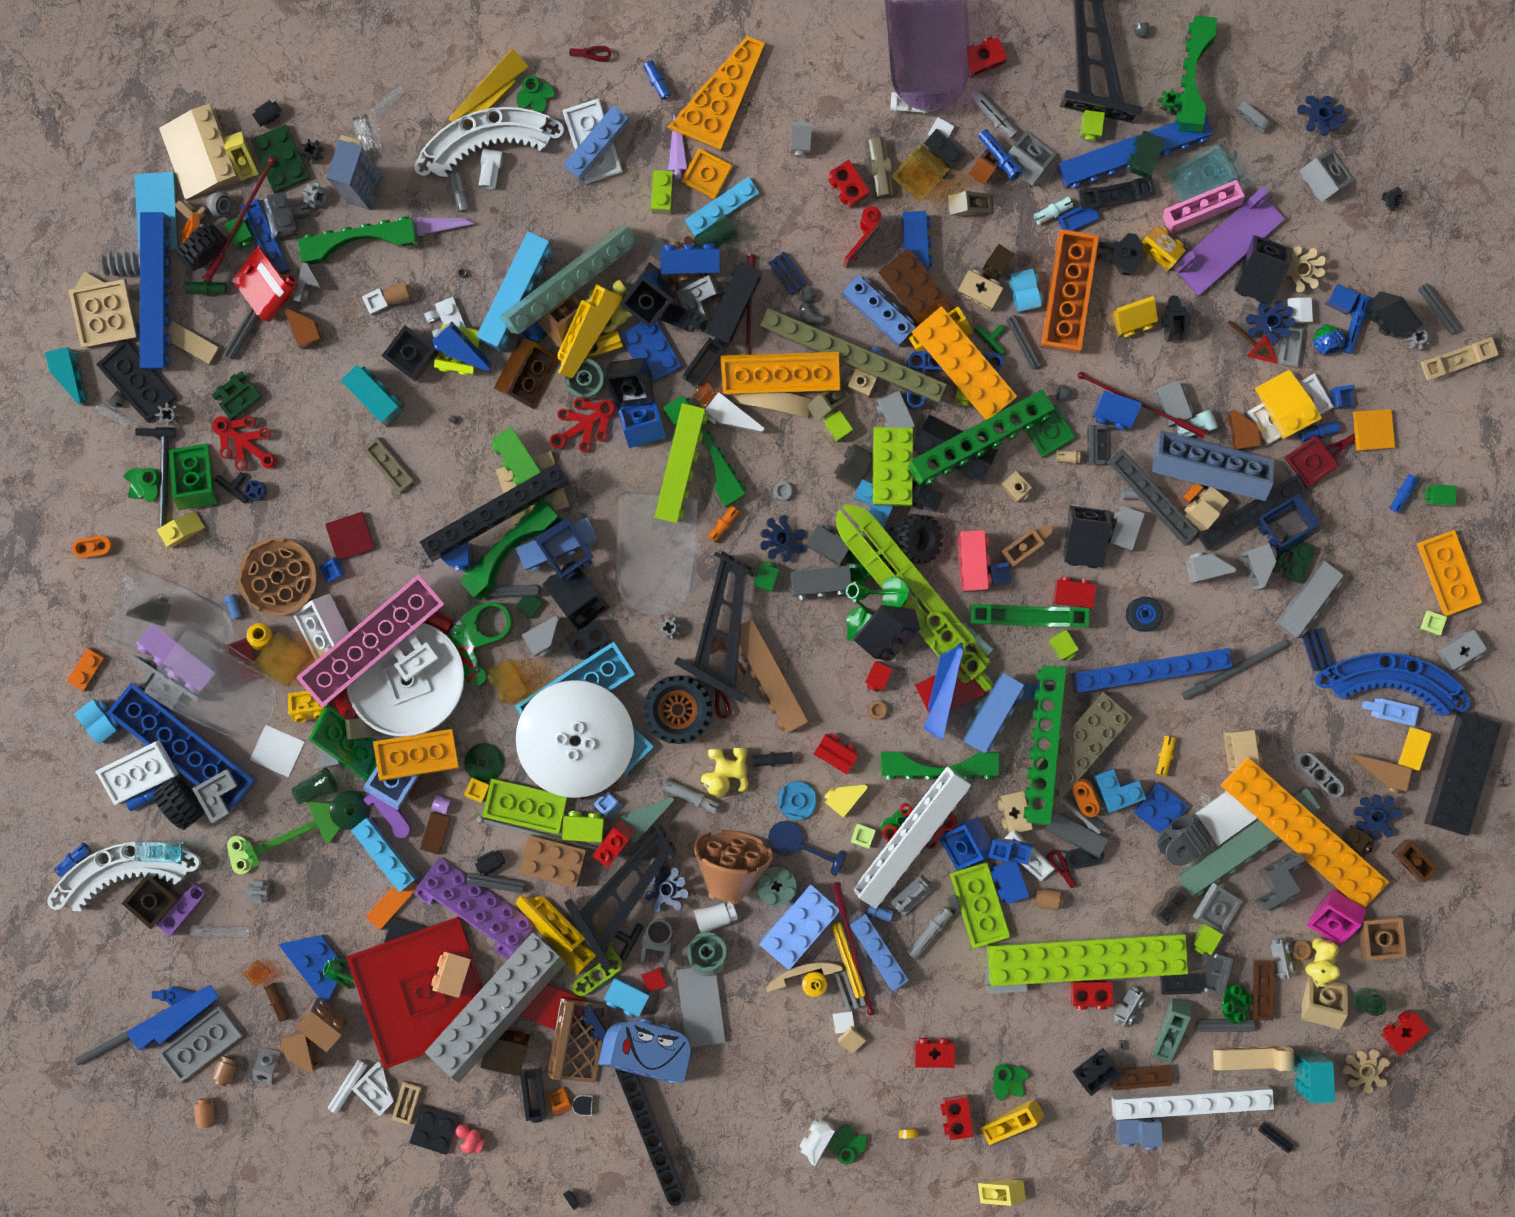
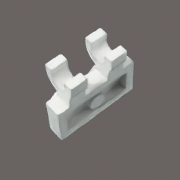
M453 297L436 303L437 310L424 313L428 323L441 318L443 325L452 321L456 326L465 327ZM441 328L432 331L433 336L440 332Z
M414 634L407 639L415 650L406 657L398 646L391 649L398 659L394 666L405 681H408L438 660L429 644L426 642L421 645Z

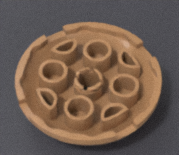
M269 538L252 546L244 555L240 570H238L239 588L247 603L257 611L273 616L291 614L302 608L311 598L317 581L316 567L311 555L300 544L285 538ZM277 572L283 574L281 582L275 581L274 577Z

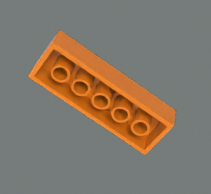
M1060 229L1058 232L1040 348L1076 354L1081 351L1099 235Z

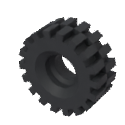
M213 223L204 224L185 239V242L180 245L181 248L177 250L176 256L189 270L197 271L198 268H203L211 259L215 258V255L222 249L227 238Z
M909 514V516L903 517L904 521L900 520L898 522L900 527H895L894 531L897 532V535H893V540H896L898 547L912 563L924 564L937 558L935 554H940L941 552L939 546L943 547V542H940V540L944 538L943 534H940L942 527L937 526L939 522L933 520L934 517L928 515ZM919 532L920 541L919 544L916 546L914 542L915 534Z

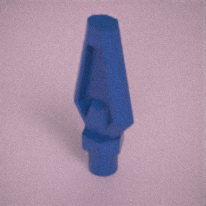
M172 986L167 990L152 991V999L166 1001L172 1006L195 992Z

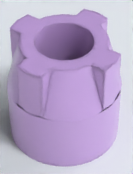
M436 795L431 810L446 815L451 800Z

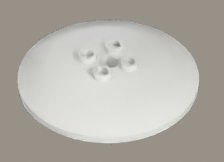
M425 623L420 624L396 645L406 657L415 650L407 639L414 634L421 645L427 642L438 657L437 661L412 677L410 685L405 686L402 684L403 677L394 666L398 659L390 650L347 686L349 700L355 712L367 725L380 733L394 737H405L429 732L442 724L459 703L464 687V667L460 654L444 633Z
M581 680L555 683L535 695L523 710L516 731L517 753L529 777L548 792L571 798L594 795L615 783L627 768L634 748L632 721L622 702L612 692L598 684ZM571 736H579L581 738L580 744L572 745L569 741Z

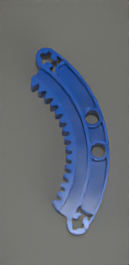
M1369 653L1356 655L1324 668L1314 678L1315 684L1318 687H1331L1334 696L1339 699H1347V696H1353L1354 693H1359L1361 690L1390 688L1405 691V693H1412V696H1418V700H1425V705H1431L1430 710H1437L1436 716L1448 715L1453 709L1455 711H1465L1470 706V699L1465 694V689L1452 676L1427 661L1404 654ZM1383 656L1388 660V664L1385 667L1380 662ZM1410 661L1414 662L1415 669L1413 671H1410L1408 669V664ZM1332 673L1334 676L1338 677L1334 680V677L1331 676L1327 679V684L1320 683V681L1322 680L1321 675L1328 676ZM1456 695L1458 699H1464L1463 707L1457 706L1458 700L1456 697L1451 696Z

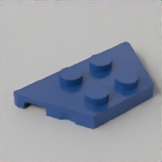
M323 935L281 943L279 945L320 1000H325L328 1003L337 986V982L326 978V975H323V969L328 960L333 961L334 957L341 959ZM340 964L341 966H343V971H344L346 965H345V964Z

